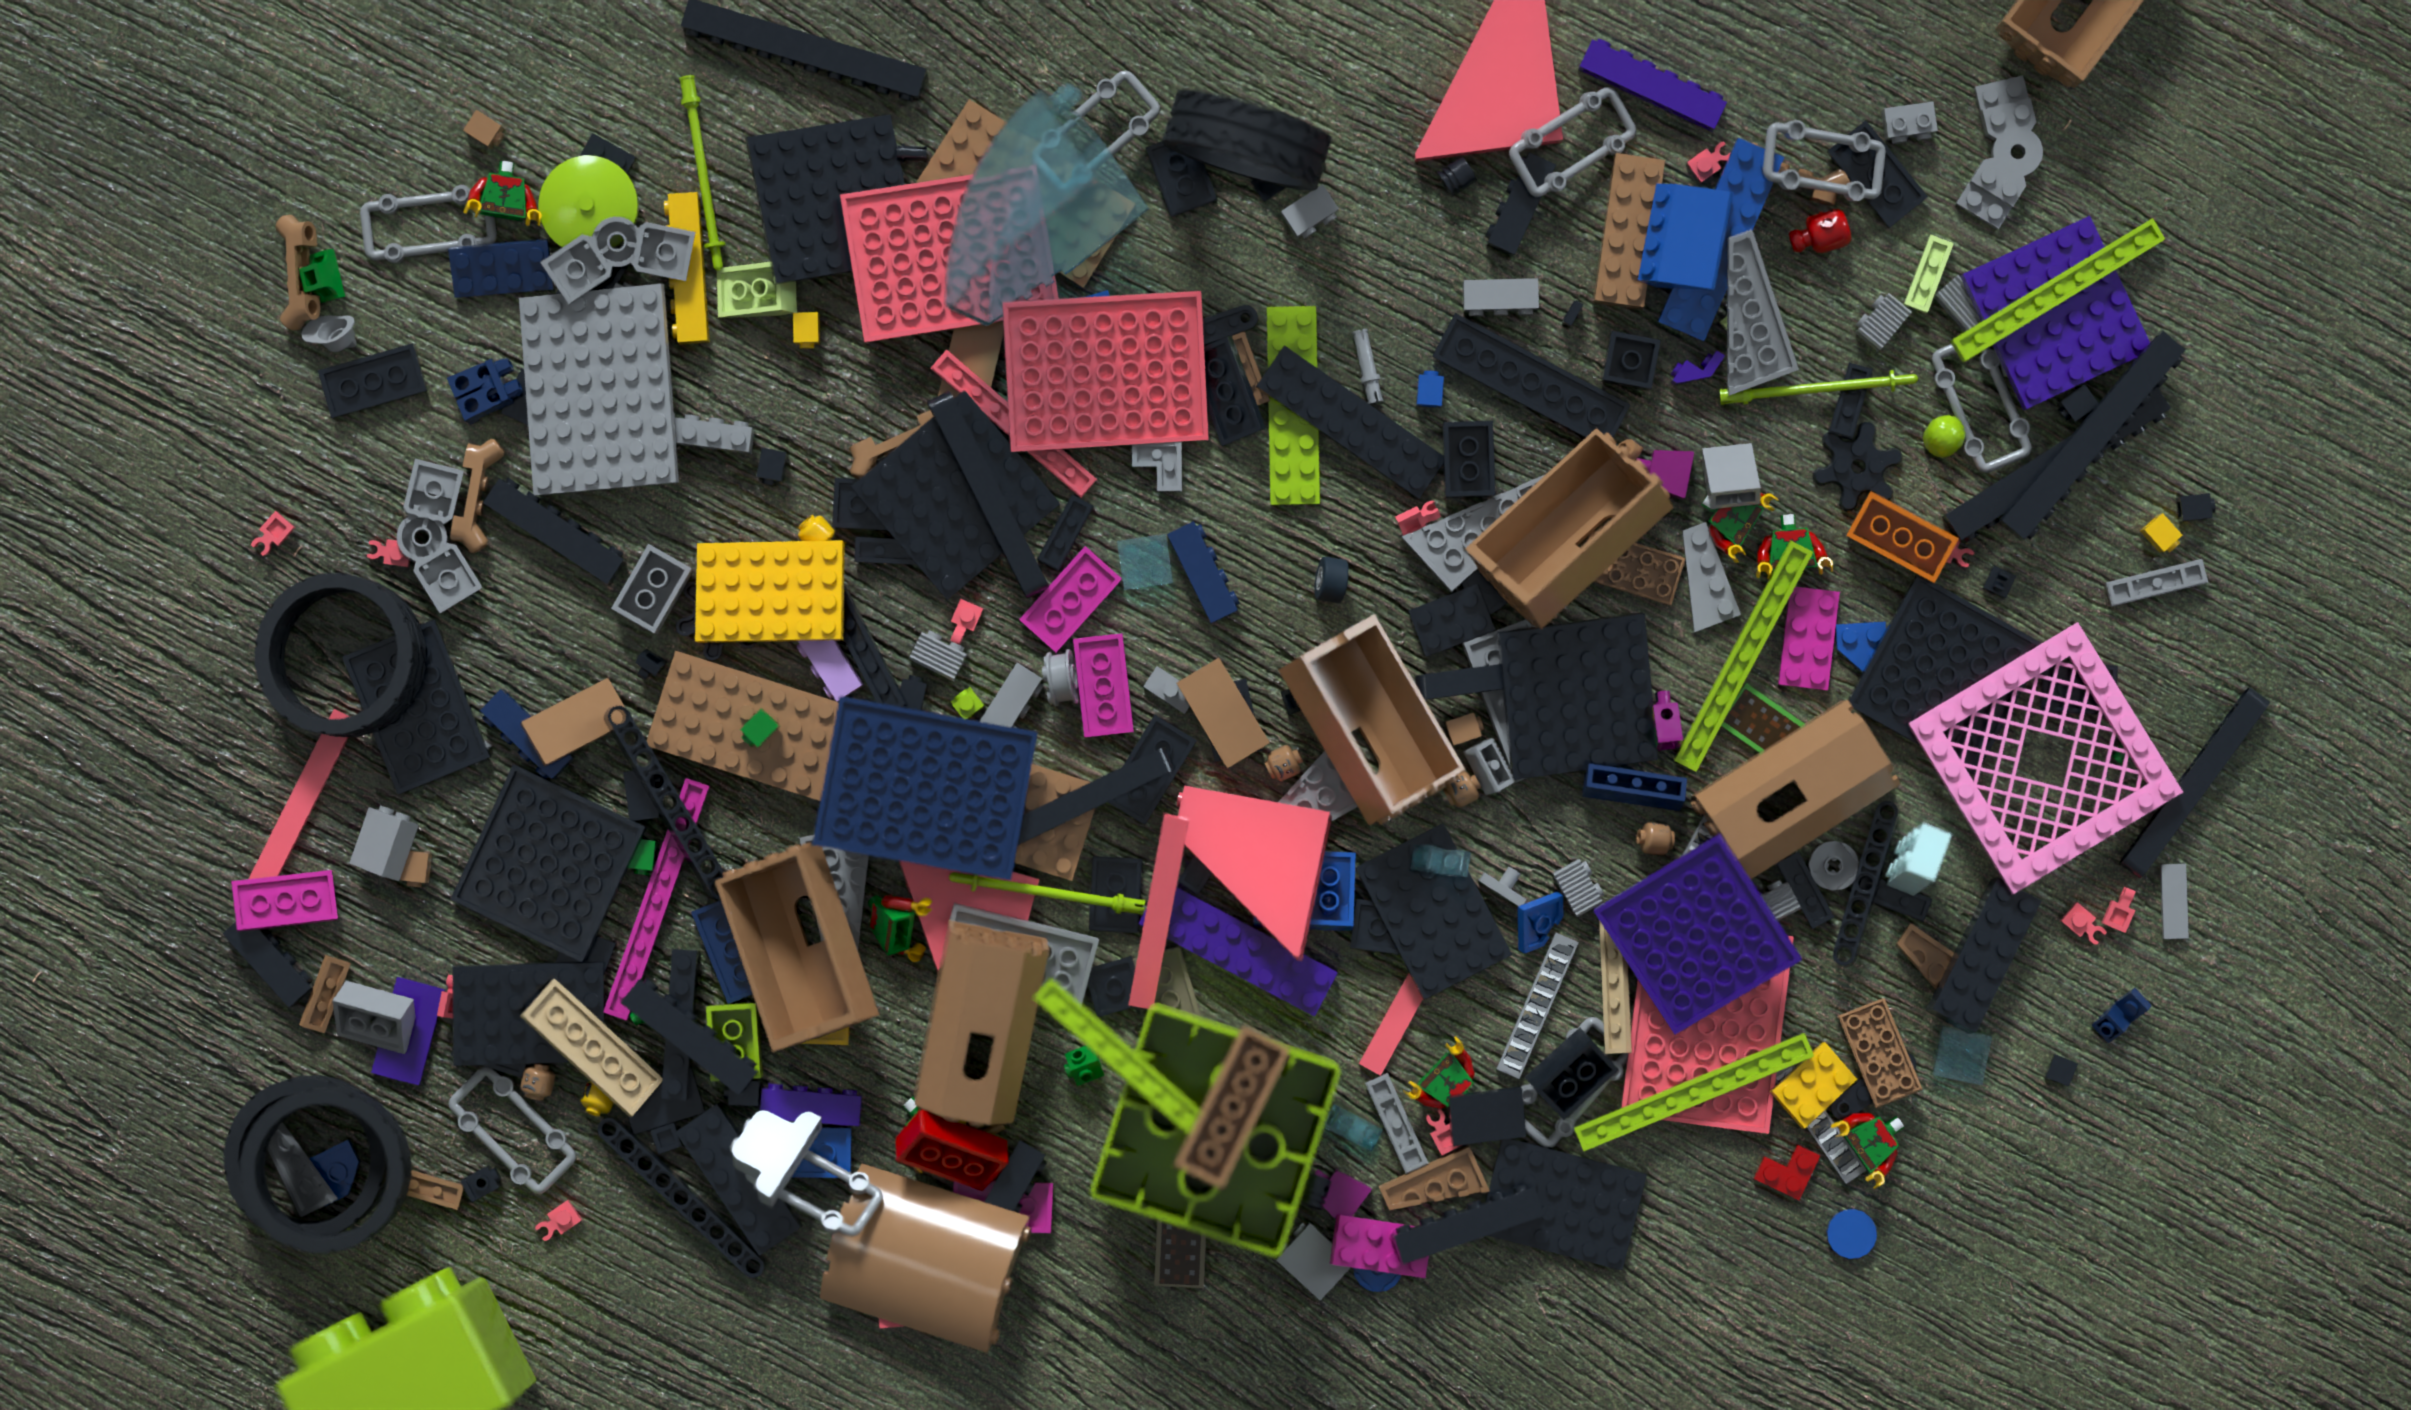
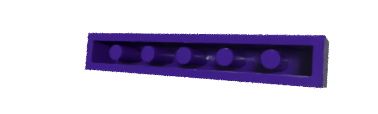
M1592 39L1578 68L1579 71L1713 132L1727 103L1722 100V95L1714 91L1704 92L1700 90L1701 86L1695 82L1688 80L1685 83L1679 80V76L1671 71L1665 70L1661 72L1655 69L1656 65L1650 61L1642 60L1640 62L1634 59V55L1626 50L1620 49L1618 52L1610 48L1611 44L1602 39L1595 41Z

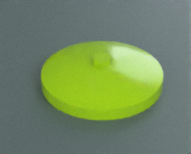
M586 155L568 159L552 170L542 185L538 208L542 214L541 222L545 231L553 241L563 248L581 235L592 237L598 224L607 218L623 217L635 224L639 203L635 186L622 168L608 159ZM614 235L610 239L612 248H616L624 242V238L621 235Z

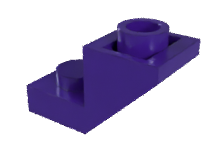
M1715 351L1713 355L1708 353L1701 363V366L1704 367L1703 370L1688 360L1683 364L1678 362L1670 374L1674 377L1670 383L1678 385L1709 379L1725 355L1719 351Z

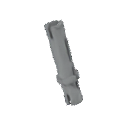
M1368 329L1354 331L1352 335L1362 373V378L1360 379L1361 384L1365 386L1368 404L1381 403L1383 399L1378 381L1380 380V375L1376 372Z

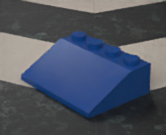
M1656 184L1638 281L1655 288L1715 290L1733 193L1679 184Z
M1325 851L1309 930H1353L1356 853ZM1253 917L1254 928H1265Z

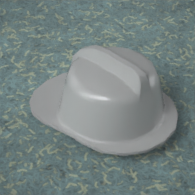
M352 316L318 317L305 325L301 332L302 339L308 343L322 344L331 352H339L345 348L355 347L354 318Z

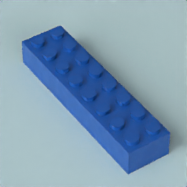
M1737 138L1715 187V190L1733 193L1715 290L1671 288L1658 322L1702 341L1705 340L1727 290V238L1748 230L1753 231L1773 185V182L1768 181L1763 174L1764 148ZM1776 153L1774 155L1773 172L1778 173L1784 157Z

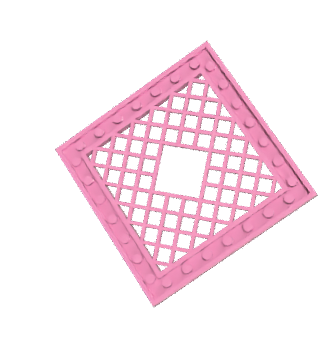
M2078 622L1907 724L2012 895L2183 793ZM2068 657L2072 664L2061 661ZM2055 665L2053 677L2041 675L2042 672ZM2059 666L2072 669L2070 682L2057 679ZM2076 671L2085 685L2074 683ZM2034 678L2031 690L2019 687ZM2038 678L2051 681L2049 694L2036 691ZM2055 683L2068 686L2066 699L2053 696ZM2073 687L2086 690L2083 703L2070 700ZM2013 690L2011 702L1998 700ZM2017 691L2030 694L2027 707L2014 704ZM2089 692L2099 707L2087 704ZM2034 695L2047 698L2045 711L2032 708ZM2051 700L2064 702L2062 716L2049 713ZM1992 703L1989 715L1977 712ZM1996 704L2009 707L2006 719L1993 716ZM2069 704L2082 707L2079 720L2066 717ZM2013 708L2026 711L2023 724L2010 721ZM2086 708L2099 711L2096 724L2083 721ZM2030 712L2043 715L2041 728L2028 725ZM2102 714H2104L2112 728L2100 725ZM1971 715L1968 728L1955 725ZM1975 716L1988 719L1985 732L1972 729ZM2047 717L2060 719L2058 732L2045 729ZM1992 720L2005 724L2002 736L1989 733ZM2065 721L2078 724L2075 737L2062 734ZM2009 725L2022 728L2019 741L2006 738ZM2082 725L2095 728L2092 741L2079 738ZM1947 729H1949L1948 738L1943 733ZM1954 729L1967 732L1964 745L1951 742ZM2026 729L2074 741L2063 788L2015 776ZM2099 729L2112 732L2109 745L2096 742ZM1971 733L1984 736L1981 749L1968 746ZM2116 735L2125 749L2113 747ZM1988 737L2001 740L1998 753L1985 750ZM2005 742L2018 745L2015 758L2002 755ZM2078 742L2091 745L2088 758L2075 755ZM2095 746L2108 749L2105 762L2092 759ZM1953 747L1963 749L1961 759H1959ZM1967 750L1980 753L1977 766L1964 763ZM2112 751L2125 754L2122 766L2109 763ZM1984 754L1997 757L1994 770L1981 767ZM2129 756L2138 770L2126 768ZM2001 759L2014 762L2011 775L1998 772ZM2074 759L2087 762L2084 775L2071 772ZM2091 763L2104 766L2101 779L2088 776ZM1966 768L1976 770L1974 781ZM2108 768L2121 771L2118 783L2105 780ZM1980 771L1993 774L1990 787L1977 784ZM2125 772L2138 775L2135 788L2122 785ZM1997 776L2010 779L2007 792L1994 789ZM2070 776L2083 779L2080 792L2067 789ZM2143 777L2147 785L2140 788ZM2014 780L2027 783L2025 796L2011 793ZM2087 780L2100 783L2097 796L2084 793ZM2032 784L2045 787L2042 800L2029 797ZM2104 785L2117 788L2114 800L2101 797ZM1978 789L1989 791L1987 803ZM2049 789L2062 792L2059 805L2046 802ZM2121 789L2133 792L2119 801ZM1993 793L2006 796L2003 809L1990 806ZM2066 793L2079 796L2076 809L2063 806ZM2010 797L2023 800L2021 813L2007 810ZM2083 797L2096 800L2093 813L2080 810ZM2027 801L2041 804L2038 817L2025 814ZM2100 801L2112 804V806L2097 814ZM2045 806L2058 809L2055 822L2042 819ZM1991 810L2002 813L2000 824ZM2062 810L2075 813L2072 826L2059 823ZM2006 814L2019 817L2017 830L2003 827ZM2079 814L2092 817L2076 827ZM2023 818L2037 821L2034 834L2021 831ZM2040 823L2054 826L2051 839L2038 836ZM2058 827L2070 830L2055 839ZM2005 832L2015 834L2013 845ZM2019 835L2033 838L2030 852L2017 848ZM2036 840L2049 842V844L2034 852ZM2018 853L2029 856L2025 857L2024 859H2021Z

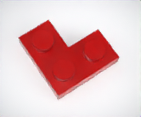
M1796 1145L1787 1166L1764 1156L1753 1179L1800 1200L1820 1155L1800 1145Z

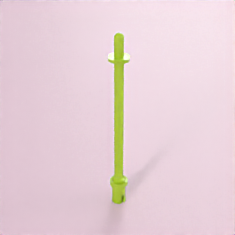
M687 75L679 77L683 97L681 105L688 112L709 243L704 245V249L711 250L713 267L715 270L720 271L723 268L720 247H724L726 244L724 241H719L697 112V107L701 100L700 97H697L695 76Z
M1890 370L1887 377L1759 389L1748 388L1732 395L1727 394V389H1719L1721 405L1742 402L1743 405H1747L1752 399L1886 386H1890L1891 392H1895V386L1917 383L1918 376L1915 374L1894 376V371Z
M952 872L949 875L951 882L971 885V891L975 892L977 886L1111 907L1118 914L1128 912L1143 915L1144 913L1143 906H1145V900L1127 898L1123 894H1118L1111 898L980 877L978 874L968 875Z

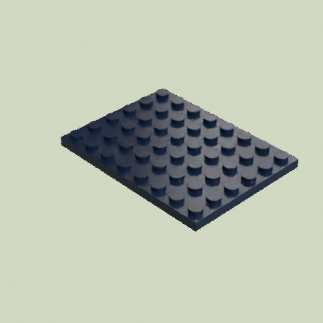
M839 696L812 845L1011 880L1038 732Z

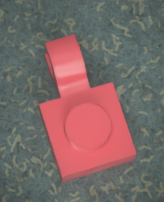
M1433 500L1425 503L1421 510L1416 506L1395 516L1403 536L1422 529V527L1426 526V523L1441 517Z
M960 599L951 619V622L957 626L950 640L960 645L967 629L974 632L984 609Z
M2124 887L2118 903L2113 900L2110 901L2101 923L2126 933L2136 911L2129 908L2136 891Z

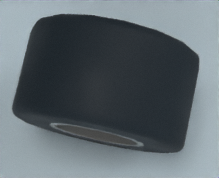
M1331 557L1321 558L1317 567L1314 593L1317 600L1333 603L1342 602L1349 578L1347 560Z

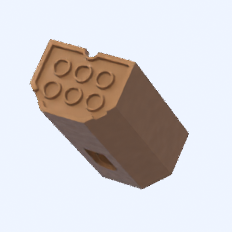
M2016 0L1995 29L1999 37L2015 50L2014 54L2023 61L2028 60L2034 64V69L2043 76L2049 75L2060 81L2063 85L2075 88L2084 81L2143 0H2092L2074 26L2067 32L2056 31L2050 23L2052 13L2062 0Z
M1597 428L1465 548L1483 577L1488 582L1490 581L1498 594L1533 627L1542 629L1673 508L1668 499L1671 497L1670 494L1661 486L1663 484L1662 480L1655 473L1650 475L1646 472L1647 468L1640 460L1634 461L1630 459L1632 455L1625 447H1617L1615 445L1616 441L1607 432L1602 434ZM1614 517L1584 546L1578 547L1601 523L1608 518Z
M1375 614L1278 670L1369 826L1377 821L1381 825L1400 815L1408 808L1415 806L1423 801V799L1458 780L1457 774L1465 770ZM1359 728L1378 761L1379 769L1376 775L1350 733Z
M1848 700L1836 703L1784 738L1691 795L1693 801L1690 804L1697 815H1703L1706 818L1707 822L1704 823V826L1708 829L1711 836L1722 835L1750 879L1901 784L1896 775L1891 776L1890 773L1894 770L1893 766L1865 721L1856 712L1854 714L1850 712L1853 710V707ZM1794 780L1807 801L1774 822L1766 823L1762 821L1757 815L1759 802Z
M811 842L795 845L785 849V852L764 857V860L745 864L743 868L722 873L724 878L715 881L773 1052L829 1035L879 1015L822 846H812ZM802 896H809L811 898L825 941L811 946L808 945L796 908L797 902Z
M948 921L914 1088L915 1105L919 1106L920 1109L944 1116L945 1120L958 1122L959 1119L966 1120L974 1126L1014 1122L1038 1002L1034 997L1041 990L1049 953L1047 938L1010 931H996L988 927ZM970 1031L995 1036L987 1074L978 1081L968 1079L963 1073Z

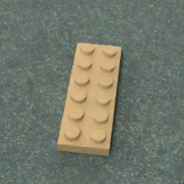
M553 979L520 1016L629 1117L636 1113L663 1081V1078L556 979Z

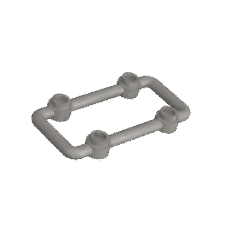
M1121 71L1111 80H1101L1097 84V92L1055 129L1048 128L1044 130L1041 134V141L1031 150V161L1034 165H1037L1038 170L1059 193L1070 194L1080 185L1087 186L1091 184L1094 178L1093 173L1135 136L1141 137L1146 135L1150 128L1149 124L1160 113V105L1130 71ZM1125 80L1148 105L1150 111L1144 116L1133 117L1130 120L1129 129L1088 166H1078L1074 170V178L1065 185L1040 155L1047 148H1057L1061 143V136L1100 101L1114 98L1117 93V86Z
M1605 87L1598 92L1584 93L1580 97L1579 104L1539 129L1525 130L1521 135V140L1510 148L1509 156L1528 192L1534 197H1541L1548 192L1562 191L1566 186L1567 180L1608 154L1615 155L1616 153H1621L1625 148V144L1635 137L1636 127L1616 90L1611 87ZM1609 97L1626 128V132L1620 136L1611 135L1606 137L1601 148L1561 173H1549L1545 177L1544 184L1537 187L1519 152L1526 148L1534 149L1539 147L1543 137L1584 111L1593 112L1598 110L1601 106V101Z
M1800 120L1789 121L1786 124L1777 122L1771 124L1767 130L1763 174L1768 181L1778 183L1784 190H1792L1797 187L1843 194L1850 202L1860 201L1863 198L1875 199L1881 194L1886 150L1880 141L1870 139L1869 135L1865 132L1854 133L1850 136L1806 128ZM1777 132L1783 133L1790 141L1806 137L1849 145L1850 149L1856 153L1865 152L1868 149L1875 150L1872 189H1866L1859 181L1843 185L1800 177L1798 172L1793 169L1784 170L1781 173L1773 172Z
M458 185L452 192L396 198L391 194H385L380 197L379 201L367 202L360 209L364 251L371 260L387 259L389 262L397 264L409 256L448 252L449 247L493 244L497 239L495 217L485 216L487 237L476 238L471 234H464L457 241L402 247L397 243H391L386 246L385 250L375 251L370 219L371 211L381 210L387 215H392L399 208L451 201L464 206L468 202L471 189L465 185Z
M1952 344L1938 349L1932 356V362L1936 370L1934 382L1937 387L1944 389L1955 417L1964 426V453L1973 458L1976 467L1983 473L1995 471L2026 458L2032 449L2027 435L2030 426L2027 420L2019 417L1998 367L2000 360L1995 350H1992L1989 346L1981 351L1980 364L1984 369L1990 371L2011 421L2008 428L2009 433L2014 438H2018L2022 448L1985 463L1982 456L1984 444L1981 439L1974 437L1954 390L1955 375L1950 369L1945 368L1942 358L1956 353Z
M1596 1017L1587 1018L1579 1026L1585 1033L1591 1027H1594L1604 1036V1023ZM1578 1028L1570 1029L1566 1033L1565 1039L1572 1035ZM1622 1053L1615 1061L1612 1060L1619 1071L1565 1120L1562 1118L1557 1119L1554 1125L1555 1131L1549 1138H1546L1525 1119L1526 1133L1545 1148H1551L1562 1137L1572 1135L1575 1127L1574 1123L1611 1080L1616 1081L1622 1077L1623 1066L1627 1063L1628 1053ZM1531 1084L1522 1085L1523 1105L1532 1104L1537 1098V1091Z
M485 1066L478 1069L449 1100V1108L458 1117L460 1129L466 1132L472 1131L511 1171L512 1181L516 1184H524L535 1194H542L547 1191L576 1160L575 1151L566 1142L567 1137L564 1131L553 1129L514 1090L512 1079L507 1076L501 1077L492 1068ZM485 1076L494 1083L493 1089L497 1095L507 1096L546 1135V1144L550 1148L560 1149L566 1155V1158L540 1184H537L531 1178L532 1173L527 1165H518L479 1125L477 1114L471 1111L466 1112L459 1105V1102Z
M808 1150L803 1159L849 1183L853 1193L860 1195L866 1192L873 1196V1198L853 1226L844 1223L839 1212L828 1211L826 1213L784 1189L778 1198L821 1221L824 1230L829 1233L839 1231L847 1236L858 1235L883 1200L881 1190L869 1183V1178L865 1173L856 1172L852 1174ZM745 1174L747 1180L755 1185L757 1179Z

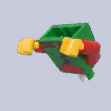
M500 161L498 174L489 173L486 177L480 178L469 191L468 202L464 209L465 214H467L468 209L475 212L474 217L484 215L522 222L526 216L525 224L527 226H530V220L537 221L538 226H540L542 217L541 212L537 209L536 200L530 187L524 184V178L513 176L514 163L508 161Z
M1760 493V504L1710 509L1707 494L1701 506L1712 512L1707 523L1709 524L1708 531L1715 546L1729 555L1735 563H1738L1739 561L1735 557L1736 553L1741 552L1743 555H1746L1741 547L1744 539L1765 508L1770 511L1775 510L1769 506V502L1773 499L1779 501V499L1772 494Z
M1795 514L1780 515L1781 530L1771 531L1770 535L1764 538L1757 551V578L1760 577L1761 572H1766L1768 579H1770L1772 571L1776 568L1790 540L1813 552L1805 569L1815 568L1818 563L1819 574H1823V567H1829L1831 572H1833V561L1828 558L1823 544L1813 532H1809L1808 528L1796 529Z
M876 895L870 898L868 901V906L871 908L869 926L888 956L895 953L904 955L905 953L912 962H918L924 956L923 953L926 947L923 944L916 943L910 948L915 916L912 909L919 916H926L932 910L931 908H926L932 903L930 898L924 897L918 903L914 902L913 899L897 897L896 895H886L883 898Z
M1454 1037L1457 1041L1455 1046L1450 1047L1448 1043L1445 1044L1448 1051L1417 1084L1413 1081L1409 1082L1413 1089L1410 1092L1404 1090L1403 1093L1406 1096L1415 1099L1424 1106L1443 1109L1448 1106V1096L1470 1093L1468 1089L1474 1084L1472 1079L1475 1072L1471 1057L1464 1049L1458 1037Z
M1853 1113L1842 1121L1833 1123L1831 1128L1838 1127L1840 1130L1836 1138L1843 1136L1866 1170L1870 1173L1873 1172L1866 1177V1181L1868 1182L1873 1178L1876 1181V1185L1873 1188L1876 1189L1881 1186L1898 1154L1897 1147L1899 1144L1893 1135L1905 1128L1900 1119L1895 1116L1884 1123L1878 1115Z

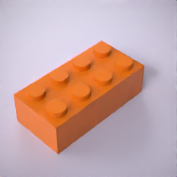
M1872 491L1869 493L1846 535L1934 583L1959 540L1958 537Z

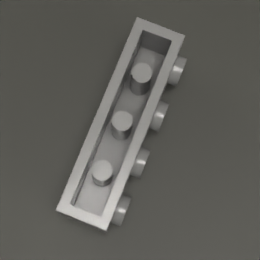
M674 413L677 445L752 454L755 430L752 427H748V422L734 421V425L724 424V419L709 418V422L699 421L700 416L685 414L684 419L676 418Z

